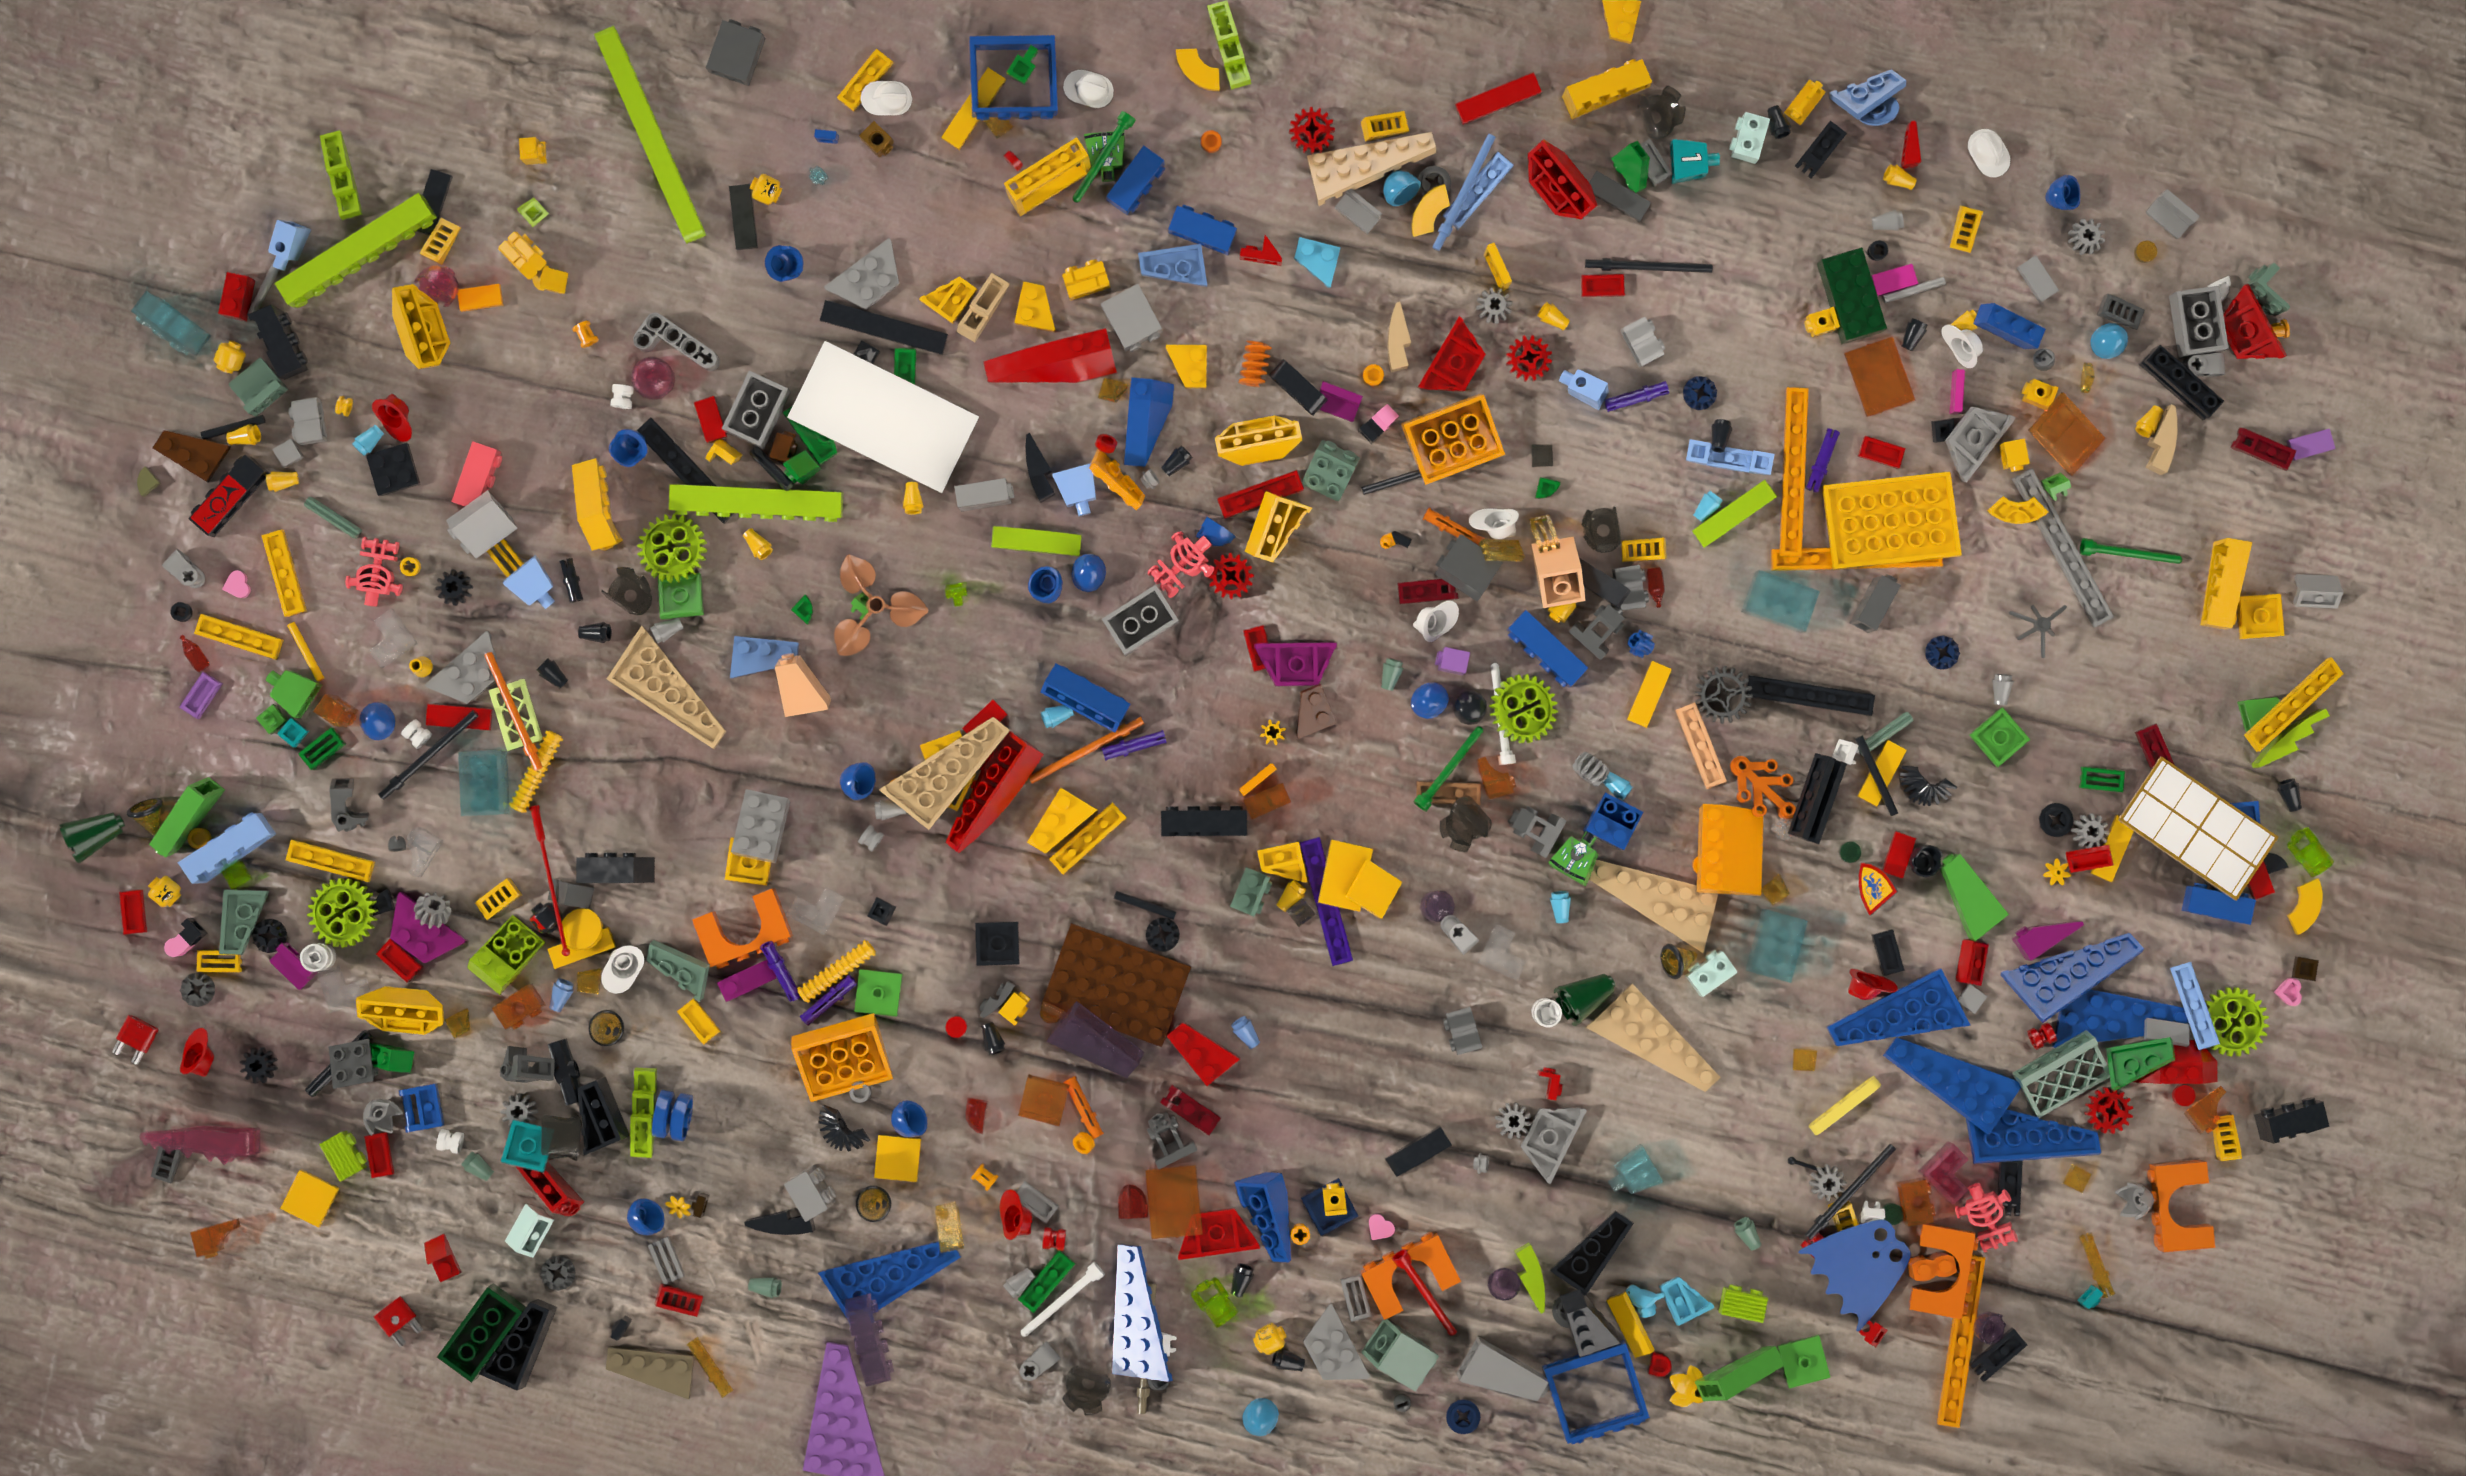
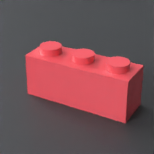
M472 441L451 502L465 507L489 490V488L493 487L495 482V476L493 475L496 468H499L502 462L499 450Z

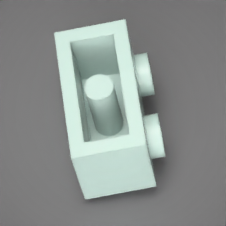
M1745 112L1742 118L1738 117L1735 130H1738L1737 137L1732 138L1729 150H1732L1731 157L1756 164L1760 157L1770 119Z
M1713 950L1705 956L1706 960L1703 963L1699 964L1697 962L1687 969L1689 973L1685 976L1699 996L1704 997L1737 973V970L1723 951L1719 950L1716 952V950Z
M525 1204L505 1242L515 1252L533 1258L554 1219L543 1209Z

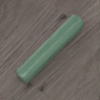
M313 497L306 499L304 503L306 508L352 538L357 539L360 536L362 530Z
M1903 713L1866 739L1869 750L1872 751L1913 722L1910 713Z

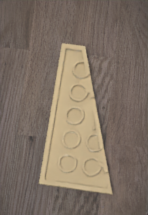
M1596 860L1589 878L1591 882L1701 953H1704L1718 893L1697 892V885Z

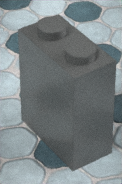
M729 19V22L722 20L706 69L711 74L749 86L766 38L761 33V30L756 27L749 26L748 29L742 27L738 21Z
M1460 534L1457 540L1452 538L1446 549L1449 552L1446 557L1441 555L1435 564L1439 567L1435 575L1478 602L1503 564V561Z
M1888 574L1873 578L1850 624L1866 633L1877 631L1901 587L1900 584L1896 583L1897 579Z

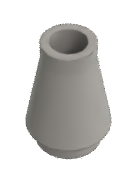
M1893 210L1877 217H1872L1873 230L1899 231V228H1904L1902 211Z
M679 618L654 623V626L650 628L657 643L661 641L664 643L678 631L684 629Z
M1995 674V678L1992 679L1994 704L2007 705L2014 683L2012 675Z
M879 800V802H874L876 819L883 821L906 814V811L893 801Z
M1027 1267L1018 1274L1008 1278L1003 1286L1015 1298L1017 1295L1020 1296L1035 1276Z

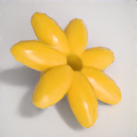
M2058 858L2055 859L2054 866L2050 863L2045 864L2050 871L2045 872L2043 876L2051 877L2050 885H2054L2056 881L2060 885H2064L2063 877L2071 876L2070 873L2064 871L2067 869L2068 863L2060 866Z
M671 1196V1202H665V1205L671 1208L669 1214L677 1212V1217L680 1219L683 1214L686 1216L691 1215L687 1210L691 1208V1205L685 1204L684 1197L677 1200L674 1196Z

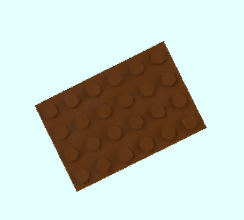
M1071 923L1041 1004L1162 1047L1191 966Z

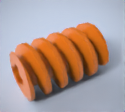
M1246 341L1251 345L1245 346V350L1249 353L1243 355V358L1247 361L1242 363V367L1246 370L1240 371V375L1244 378L1239 379L1238 383L1250 387H1260L1259 384L1266 382L1260 376L1267 375V372L1262 370V367L1269 366L1268 363L1263 361L1266 358H1270V355L1265 353V350H1271L1272 347L1262 342Z

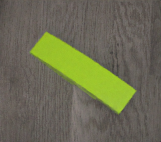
M1225 0L1207 5L1231 90L1251 84L1228 1Z
M338 130L320 135L326 172L330 177L339 217L345 220L363 215L342 132Z
M1765 479L1696 527L1692 532L1705 548L1778 496Z
M993 526L991 548L1077 557L1080 556L1082 535Z
M2327 709L2316 710L2280 733L2251 764L2252 767L2260 768L2299 750L2295 742L2314 733L2311 725L2329 717Z
M636 1067L634 1069V1091L632 1093V1115L630 1117V1157L652 1158L654 1137L652 1135V1124L656 1106L657 1068Z

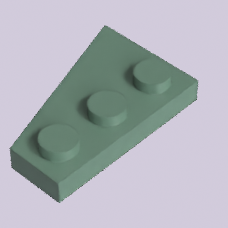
M224 890L219 954H244L269 891Z
M653 940L649 944L646 961L666 977L671 976L678 981L680 988L683 990L688 989L695 995L693 998L700 1002L704 998L710 964Z

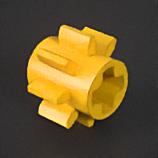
M1268 720L1269 725L1267 727L1261 725L1265 733L1261 734L1260 737L1267 738L1266 744L1269 741H1274L1276 746L1278 738L1281 740L1285 739L1281 736V732L1285 731L1286 728H1279L1280 721H1277L1275 725L1272 724L1271 720ZM1269 727H1273L1274 730L1278 729L1279 733L1276 734V738L1267 735V732L1270 731Z

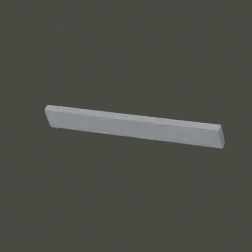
M2033 468L2012 478L2024 501L2035 497L2048 510L2049 513L2035 522L2092 626L2097 627L2114 618Z

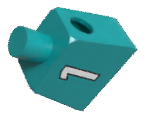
M1673 139L1670 143L1672 184L1706 177L1709 171L1708 166L1720 165L1719 153H1708L1707 143Z

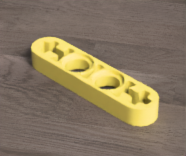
M1875 1076L1868 1078L1811 1122L1808 1127L1814 1135L1820 1134L1881 1086L1880 1082Z

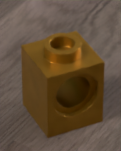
M875 121L859 135L861 141L879 158L882 155L886 156L893 149V139ZM878 136L884 138L882 144H873L874 138Z

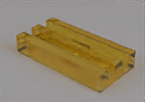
M1550 514L1529 519V525L1539 553H1543V549L1551 551L1552 547L1560 549V542ZM1545 520L1547 522L1553 541H1549L1548 535L1543 524V521ZM1537 522L1545 543L1541 542L1538 530L1535 525V523Z
M1482 539L1479 543L1480 547H1483L1482 553L1486 554L1484 556L1485 561H1523L1525 558L1519 540Z

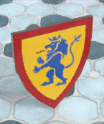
M1861 863L1859 890L1863 904L1871 916L1898 893V890L1888 874L1872 864Z

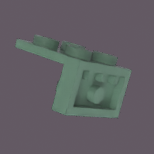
M262 358L254 361L228 384L245 404L243 408L248 414L255 417L289 390Z
M1246 867L1230 907L1253 917L1256 913L1260 914L1264 902L1261 901L1264 893H1269L1272 882L1269 881L1270 876Z

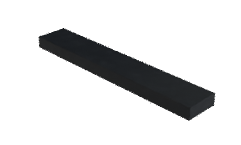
M827 300L824 302L820 321L939 355H943L948 339V334Z
M651 417L636 430L643 435L648 446L686 485L716 486ZM712 512L723 524L735 514L730 513V517H718L717 512Z
M1751 675L1747 677L1749 681L1746 687L1752 686V690L1746 691V694H1752L1753 698L1872 716L1875 700V695Z

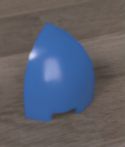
M1208 517L1196 535L1199 539L1204 535L1212 546L1227 545L1236 537L1226 528Z

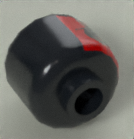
M540 902L531 909L533 914L530 916V922L540 933L547 932L550 934L558 928L552 903L548 902L543 905Z

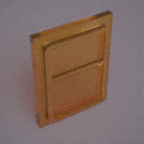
M1893 336L1844 353L1866 417L1915 401Z
M2064 392L2060 393L2028 429L2070 476L2076 473L2106 439Z
M1196 1165L1145 1170L1151 1238H1178L1180 1236L1203 1234Z

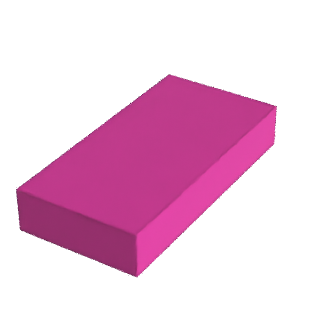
M1913 264L1871 275L1877 296L1918 284Z
M1956 369L1952 372L1949 414L1957 415L1963 411L1964 369Z

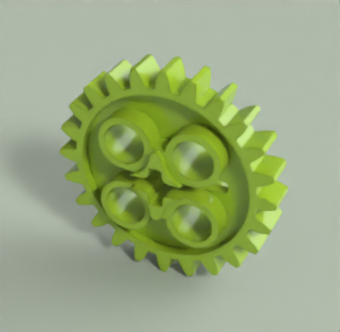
M674 513L671 519L667 514H664L663 521L656 517L657 524L654 525L652 522H649L650 530L643 528L646 536H639L643 543L638 544L637 547L643 551L637 553V555L644 558L640 563L647 565L644 570L646 572L652 571L651 576L653 578L659 575L661 582H663L665 577L669 583H672L673 578L679 583L681 576L688 580L689 572L695 575L694 568H702L698 563L699 560H706L701 553L707 552V549L702 547L707 544V541L700 539L705 534L702 531L697 532L700 527L697 524L692 526L694 521L692 519L686 521L684 515L679 520ZM679 532H685V537L682 540L676 539ZM659 536H664V542L656 545V539ZM688 543L691 544L689 547H682L687 545ZM674 544L676 547L673 548V552H670L669 549ZM689 552L688 559L680 561L681 554ZM668 556V562L665 565H660V559Z
M1520 674L1515 675L1514 679L1509 677L1507 682L1503 681L1500 683L1502 689H1495L1498 695L1491 696V699L1495 701V704L1489 705L1490 708L1495 709V712L1490 714V716H1496L1493 724L1499 723L1500 726L1497 731L1504 730V738L1511 735V742L1518 739L1519 744H1521L1526 739L1527 743H1532L1533 738L1535 741L1541 739L1540 735H1548L1545 729H1553L1550 722L1557 720L1552 717V714L1558 713L1557 710L1553 709V706L1558 703L1551 701L1555 694H1548L1550 686L1542 687L1544 680L1536 683L1537 676L1531 677L1530 680L1528 674L1523 675L1522 678ZM1526 690H1529L1531 692L1532 696L1530 700H1528L1525 696ZM1508 698L1513 701L1512 709L1507 706ZM1536 700H1539V704L1524 710V712L1518 713L1510 718L1508 717L1509 713L1523 708L1525 705H1529L1535 702ZM1535 709L1540 712L1539 719L1534 716ZM1517 718H1520L1522 721L1521 728L1516 725Z
M338 878L337 882L336 880H330V885L323 883V890H315L318 897H311L315 903L314 905H308L310 909H313V912L308 913L307 916L313 917V920L309 922V925L316 926L312 932H320L318 939L326 938L325 944H331L333 941V947H339L340 944L342 948L347 947L348 943L350 946H355L356 941L363 942L362 935L365 937L370 936L367 929L375 928L371 921L378 920L372 916L373 913L378 912V909H372V906L377 901H370L373 893H365L368 887L362 886L360 888L361 882L355 881L353 883L352 879L345 881L344 878ZM345 892L349 896V900L347 903L343 901V895ZM356 901L358 902L357 906L350 908L356 903ZM328 904L331 906V913L329 915L325 911ZM356 911H359L360 913V919L358 921H356L354 918V913ZM343 912V916H342V917H336V916L340 915V914ZM336 917V918H335L334 920H332L329 924L327 923L328 920H330L331 918ZM339 922L343 926L341 933L337 931V924Z
M2225 987V993L2218 989V996L2210 994L2209 996L2212 1001L2205 1000L2213 1025L2217 1019H2220L2222 1022L2221 1028L2218 1030L2215 1028L2220 1044L2212 1046L2210 1049H2218V1054L2222 1055L2226 1052L2227 1056L2230 1057L2233 1056V1053L2240 1057L2242 1051L2244 1054H2250L2249 1047L2256 1050L2255 1043H2263L2259 1037L2261 1035L2267 1036V1033L2262 1031L2263 1028L2269 1027L2268 1024L2264 1023V1020L2268 1019L2269 1016L2262 1014L2266 1008L2259 1007L2262 1000L2254 1001L2256 995L2253 993L2248 995V990L2246 989L2240 992L2238 987H2234L2233 991L2231 988ZM2232 1001L2234 1003V1010L2229 1012L2227 1005ZM2250 1014L2252 1021L2249 1025H2246L2244 1021L2245 1016ZM2231 1018H2234V1022L2236 1023L2234 1026L2232 1025V1021H2230ZM2237 1031L2239 1039L2233 1042L2232 1034Z

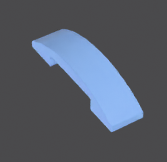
M1690 439L1686 461L1738 472L1771 475L1775 454L1725 447V451L1719 453L1712 450V444L1709 442Z

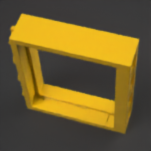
M1076 137L1004 182L1008 198L1019 216L1021 217L1085 177L1091 168L1089 155ZM1075 145L1076 152H1073L1070 147ZM1015 182L1018 188L1013 191L1010 185Z

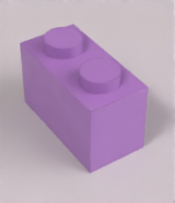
M1444 647L1442 651L1437 652L1435 665H1439V671L1463 676L1467 670L1470 652Z

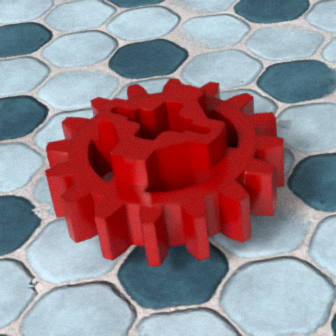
M1310 107L1309 112H1306L1303 108L1301 110L1302 115L1300 116L1296 113L1294 115L1296 121L1290 122V125L1294 127L1289 129V134L1294 135L1291 137V142L1297 141L1295 148L1303 147V153H1306L1307 149L1310 150L1311 154H1314L1315 149H1318L1321 153L1323 151L1322 146L1328 148L1330 145L1328 140L1333 141L1334 136L1330 134L1335 132V128L1330 127L1333 124V119L1327 120L1328 113L1326 112L1322 115L1321 108L1317 112L1313 111V107ZM1308 118V121L1304 125L1299 126V124L1303 120ZM1316 118L1321 120L1323 124L1318 123ZM1311 123L1312 127H1314L1315 130L1313 139L1311 138V134L1309 131ZM1324 135H1325V137L1323 138V140H1321L1320 142L1316 143V140H1317L1320 136H1324ZM1300 137H1304L1308 143L1304 142Z
M1524 335L1522 336V342L1515 339L1514 343L1516 346H1509L1508 349L1512 353L1506 354V357L1510 358L1506 366H1512L1509 372L1510 374L1516 372V379L1523 376V380L1526 382L1528 377H1531V380L1534 382L1536 375L1542 378L1544 376L1542 371H1549L1546 364H1551L1552 360L1547 357L1552 354V351L1546 352L1545 349L1548 347V344L1542 345V338L1535 341L1534 335H1532L1530 340H1527ZM1531 345L1537 347L1540 351L1532 349ZM1522 347V354L1515 357L1516 351ZM1527 354H1529L1530 357H1534L1531 363H1529L1528 360L1522 359H1524ZM1543 360L1541 367L1536 370V363ZM1518 366L1524 367L1527 372L1521 370Z
M1229 553L1228 558H1225L1222 554L1220 562L1215 559L1214 563L1216 566L1214 567L1213 574L1208 577L1213 579V582L1209 584L1210 587L1216 586L1214 593L1222 592L1221 598L1228 594L1230 600L1233 599L1234 594L1241 598V591L1248 593L1246 586L1253 585L1249 578H1254V574L1248 572L1252 569V566L1246 567L1248 560L1240 561L1239 554L1236 558H1233L1232 553ZM1228 562L1237 563L1234 567L1224 565ZM1218 570L1222 573V580L1219 583L1216 578ZM1242 570L1245 572L1244 583L1239 579V574ZM1226 572H1235L1236 581L1232 579L1227 581ZM1227 586H1235L1238 589L1226 590L1225 588Z
M2103 1087L2102 1092L2095 1090V1097L2089 1095L2091 1103H2085V1106L2089 1107V1111L2084 1113L2091 1117L2087 1122L2090 1124L2095 1123L2093 1128L2095 1130L2101 1128V1132L2105 1134L2107 1131L2115 1134V1129L2123 1131L2121 1125H2129L2126 1119L2133 1118V1115L2128 1113L2129 1110L2133 1109V1106L2127 1105L2130 1098H2123L2125 1094L2123 1091L2117 1093V1090L2113 1091L2112 1088L2110 1092L2107 1087ZM2105 1097L2104 1101L2098 1104V1102ZM2118 1101L2121 1104L2122 1110L2118 1106ZM2106 1108L2112 1109V1112L2107 1113ZM2096 1111L2098 1112V1114H2099V1116H2100V1121H2099V1119H2098L2097 1116H2096Z

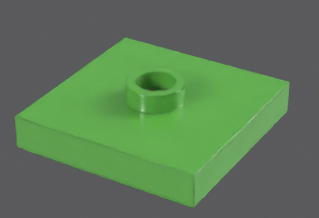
M700 573L695 575L688 574V580L681 576L679 583L675 578H673L672 583H669L666 577L661 582L658 577L661 620L704 615L702 577Z
M2003 707L1998 709L1969 734L1971 739L1996 767L2001 766L2030 741V738Z
M859 969L854 1012L897 1017L902 974Z
M1819 1335L1777 1345L1784 1363L1783 1371L1789 1389L1831 1378Z

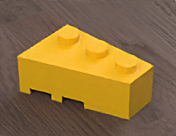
M1266 491L1245 552L1254 557L1274 562L1289 541L1287 540L1295 529H1298L1301 525L1300 521L1306 513L1311 511L1312 507Z

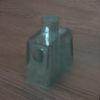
M1641 1144L1614 1165L1618 1175L1608 1181L1614 1192L1625 1186L1630 1194L1664 1182Z

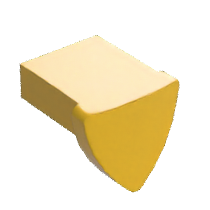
M545 265L541 270L537 271L532 281L538 290L565 294L568 273L551 269L548 265Z
M719 439L714 442L705 459L711 462L718 455L732 465L739 462L743 454L723 439Z

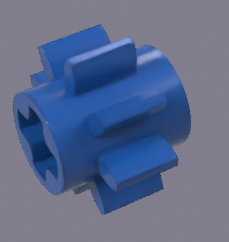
M1642 630L1632 634L1628 640V645L1631 647L1629 652L1641 658L1644 655H1649L1655 645L1651 640L1653 635Z

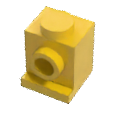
M536 137L519 138L520 160L524 164L547 163L546 142H540Z
M1834 307L1806 316V321H1804L1806 331L1811 334V337L1835 331L1840 327ZM1819 318L1824 319L1825 325L1819 324Z
M2032 379L2026 382L2023 387L2022 394L2024 396L2022 401L2047 410L2052 406L2059 387ZM2037 389L2043 391L2042 396L2037 394Z
M1015 991L998 1013L1015 1026L1019 1022L1016 1019L1017 1016L1022 1018L1029 1009L1026 1005L1031 998L1022 991L1019 994Z
M1339 1183L1326 1184L1327 1187L1322 1188L1325 1216L1347 1214L1344 1186H1339ZM1332 1196H1337L1339 1198L1337 1203H1332L1330 1201Z

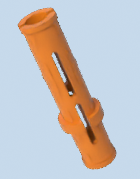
M1431 508L1427 509L1423 520L1439 527L1438 530L1441 532L1444 530L1457 538L1462 534L1480 547L1485 539L1450 520L1449 516H1443Z
M1076 1076L1064 1081L1081 1116L1080 1120L1082 1123L1084 1122L1091 1137L1095 1139L1104 1134L1095 1117L1097 1114L1092 1111ZM1074 1089L1076 1090V1092H1077V1094H1078V1096H1079V1098H1080V1100H1081L1083 1106L1081 1105V1103H1080V1101H1079V1099H1078V1097H1077V1095H1076Z

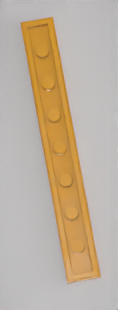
M1786 388L1780 557H1802L1809 388Z
M1802 548L1801 558L1780 557L1779 549H1772V571L1833 570L1830 548ZM1943 558L1850 569L1942 567Z
M1972 1255V1259H1975V1267L1973 1272H1969L1968 1280L1972 1281L1971 1291L1966 1293L1965 1301L1968 1302L1967 1315L1963 1314L1962 1319L1953 1318L1937 1418L1938 1425L1960 1428L1986 1259L1983 1256Z

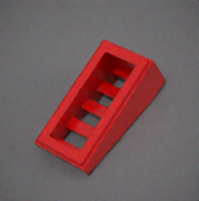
M1911 121L1906 128L1901 160L1902 169L1917 167L1922 162L1916 121Z
M661 1283L655 1300V1306L697 1317L704 1296ZM665 1292H669L667 1302H663ZM674 1294H678L675 1305L671 1304ZM686 1296L684 1307H680L682 1297ZM691 1298H694V1305L692 1310H690L688 1307Z

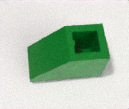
M1635 141L1611 159L1614 162L1615 169L1626 179L1628 188L1637 193L1644 190L1647 186L1650 157L1641 144Z
M806 450L783 463L786 468L784 473L794 483L799 482L801 485L805 484L822 469Z
M370 1043L372 1066L386 1071L411 1073L414 1051Z

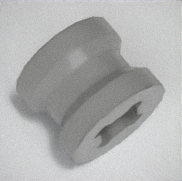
M869 825L858 842L867 845L868 849L873 852L881 842L884 834L876 832L874 827Z

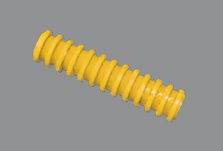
M546 730V736H543V742H540V748H537V755L543 768L535 771L531 763V766L527 767L528 772L524 773L525 778H522V783L518 785L519 789L515 790L516 795L512 796L513 801L509 802L511 808L521 813L527 812L526 807L530 806L529 801L533 800L532 795L536 794L535 790L539 788L538 784L542 783L541 778L545 777L544 772L548 771L547 766L551 765L550 760L554 759L553 754L557 753L556 748L560 747L559 742L563 741L562 736L550 730Z
M863 940V944L859 943L857 948H852V952L848 951L846 956L842 955L840 960H835L836 963H831L829 968H824L825 971H820V975H815L813 980L809 979L808 983H803V987L799 986L797 988L801 998L805 1002L810 1003L811 998L815 999L817 994H822L821 991L825 992L827 987H832V983L836 984L838 979L842 980L844 975L847 976L849 974V971L853 972L855 967H860V963H865L864 960H869L871 955H876L873 946L868 940Z

